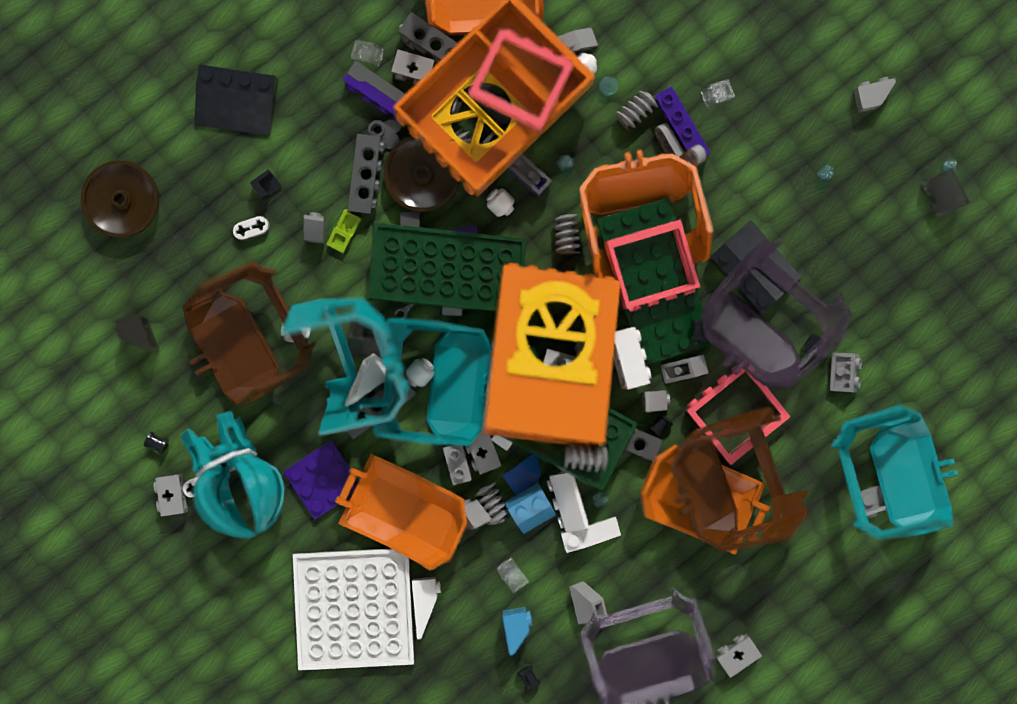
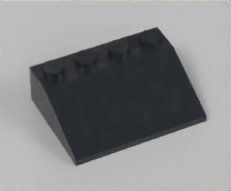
M199 64L196 81L194 125L270 136L279 80L274 75Z
M752 220L711 254L709 258L758 315L765 312L801 278L799 273Z

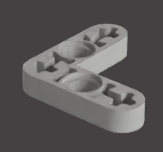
M663 123L655 127V135L666 155L674 154L695 167L706 160V152L701 145H696L684 153L668 124Z

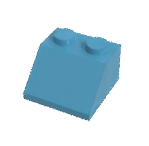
M538 483L505 501L508 511L523 534L556 516L554 509Z
M526 607L503 610V621L510 655H514L529 633V626H532L530 611L526 612Z

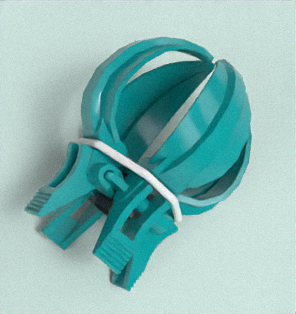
M230 411L216 415L220 445L213 447L205 436L198 438L190 429H187L180 437L192 458L193 472H198L196 476L199 478L194 485L193 501L195 509L202 520L214 530L226 535L251 538L256 536L257 533L260 534L266 531L276 522L282 510L284 484L282 476L276 467L256 457L257 450L253 447L252 441L247 438L240 416L234 420ZM235 469L240 473L248 492L254 513L256 532L252 531L245 523L233 500L228 479L231 476L230 472Z

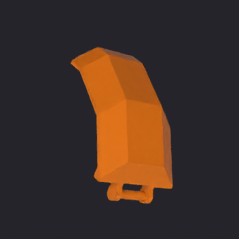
M674 445L654 457L641 487L639 495L644 517L698 538L696 531L692 528L689 513L684 515L679 513V509L685 505V501L683 503H676L674 500L676 496L680 495L678 482L672 474L671 466L680 446ZM722 465L738 510V531L747 528L755 507L760 509L752 526L761 524L766 513L771 508L758 502L766 484ZM758 532L743 537L748 540L757 539ZM743 537L734 539L732 543L741 542ZM738 549L728 550V552L735 555Z
M370 454L363 471L351 466L350 474L341 494L335 500L336 503L346 507L338 524L388 546L421 564L428 570H433L451 559L467 524L463 498L374 454ZM359 476V482L350 501L346 500L356 477Z

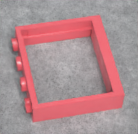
M501 29L469 92V97L541 132L572 71L573 64L564 56L557 57L553 55V52L548 48L542 47L541 49L535 46V43L527 38H524V40L518 38L517 34L511 30L504 31ZM503 40L564 69L540 118L479 89Z
M681 220L604 242L613 277L615 280L620 281L619 297L623 309L629 308L631 312L641 309L640 305L647 303L648 306L659 303L658 299L665 298L668 301L677 298L676 294L683 292L684 295L694 293L695 288L700 287ZM673 230L688 284L629 302L613 248Z
M741 362L731 369L733 372L730 375L726 376L725 374L716 381L718 384L714 388L710 386L702 392L703 396L699 400L693 399L685 410L698 428L705 427V423L697 415L696 411L746 372L778 411L779 414L777 415L782 418L780 421L767 423L762 427L765 437L791 417L749 364H741ZM709 431V432H706L705 434H706V435H710V434H713V433H712L711 431ZM750 437L730 453L726 451L717 439L712 440L715 449L729 465H732L753 448Z

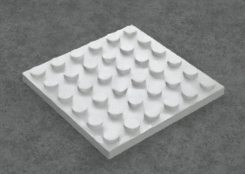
M393 549L293 554L298 670L414 664L408 557Z

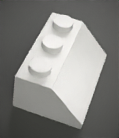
M635 327L615 331L613 359L621 389H631L650 384L651 372L645 366L646 354L644 349L640 347L641 335Z
M564 471L549 475L550 480L547 481L550 492L554 491L556 497L552 501L555 510L559 509L561 517H558L560 528H565L566 532L589 528L575 477Z

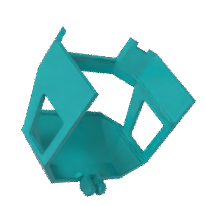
M362 298L319 299L292 305L282 330L283 335L308 329L313 331L314 328L329 325L346 377L325 382V388H329L330 397L327 398V407L319 434L325 435L391 421L406 398L409 384L407 379L403 378V366L397 360V348L391 342V330L389 326L386 327L384 319ZM355 306L352 313L338 316L335 309ZM355 319L372 328L383 359V368L387 371L386 377L389 380L391 399L360 398L348 407L344 405L358 372L340 322ZM389 406L388 414L357 420L361 408Z
M389 318L385 324L386 327H390L392 334L390 339L392 344L396 345L398 362H401L403 341L414 329L446 332L435 344L433 358L434 376L430 384L426 420L434 435L403 431L395 416L391 421L372 424L374 426L372 430L375 435L418 443L470 446L482 431L491 345L483 329L432 321ZM385 375L383 398L391 399L389 380ZM389 406L382 407L381 415L388 414ZM364 414L366 418H371V417H376V416H378V415H366V414Z
M900 405L844 422L839 436L834 440L831 447L838 449L858 521L852 523L853 525L879 539L918 536L953 527L952 506L944 479L957 476L958 471L951 470L942 474L940 467L951 466L955 461L954 459L938 461L931 433L920 413ZM869 428H880L870 446V451L889 520L892 524L898 526L885 531L880 530L868 521L849 448L857 433Z

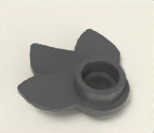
M375 120L369 124L368 133L371 136L382 138V141L385 142V151V148L393 149L400 142L396 133L400 131L402 126L394 120H387L385 122ZM376 127L381 128V132L378 134L374 131Z

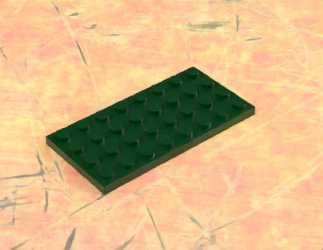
M669 197L596 219L603 246L606 241L676 221ZM673 230L613 248L629 302L688 284ZM695 288L694 293L684 295L683 292L676 294L677 298L668 301L665 298L658 299L659 303L648 306L647 303L640 305L641 309L631 312L629 308L623 309L628 328L635 327L640 332L641 341H639V344L646 354L645 365L713 344L708 325L706 331L708 341L691 340V336H693L692 320L706 321L697 288Z
M374 222L368 300L495 313L501 270L508 263H515L519 267L525 268L526 239Z

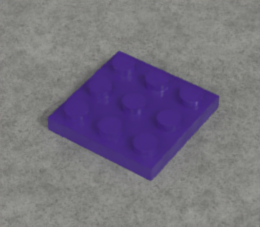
M330 440L283 472L315 520L338 505L335 500L337 496H340L348 479L350 466L333 440ZM357 477L347 498L353 495L359 482Z

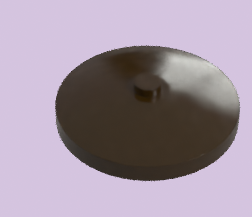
M412 136L400 141L390 151L384 166V181L392 198L402 207L415 212L434 211L446 205L454 197L460 181L457 182L450 175L451 172L447 166L443 168L436 161L437 158L434 153L430 155L423 148L420 139L416 141Z
M111 161L94 169L85 180L81 191V207L85 218L97 231L115 238H127L141 233L153 222L159 208V191L152 176L142 167L128 161Z

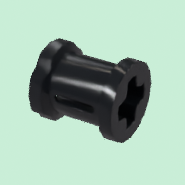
M692 320L693 336H691V340L708 341L706 331L709 321Z
M662 412L653 424L648 425L658 437H661L662 433L669 426H673V423Z
M150 432L146 437L144 447H150L162 455L168 446L169 439L160 438L154 432Z
M532 665L526 666L517 672V675L521 677L525 684V690H530L541 683L536 678Z

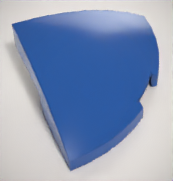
M533 454L503 475L515 495L539 483V477H541L540 465L537 457Z

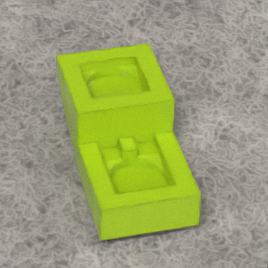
M345 209L326 245L344 253L362 217Z

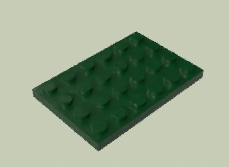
M608 407L605 442L598 448L599 451L602 447L606 448L607 461L605 470L603 471V468L600 466L598 472L595 471V466H592L591 470L588 471L587 465H584L583 469L580 470L579 464H576L575 468L572 469L571 463L565 468V451L569 445L510 437L503 438L602 492L638 423Z

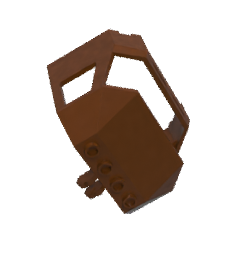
M254 262L247 263L200 285L183 305L187 329L201 352V355L189 361L190 364L195 365L204 359L207 365L195 371L197 376L211 370L224 396L238 408L272 392L310 366L312 351L316 344V340L308 344L301 331L290 333L292 340L299 350L296 365L277 375L279 364L243 299L221 292L242 279L262 285L285 325L290 311L272 280V277L278 271L259 266L260 264Z
M770 407L746 412L696 429L681 444L671 464L672 474L676 477L680 493L674 500L676 503H683L685 501V505L679 509L680 515L689 513L693 530L696 531L697 537L721 552L791 539L808 516V508L804 506L807 490L785 494L761 425L782 419L778 415L774 416L773 410ZM724 427L719 433L705 434L706 432ZM748 432L772 497V520L738 531V510L712 440L724 437L729 440L733 435ZM763 531L757 539L732 543L736 538Z

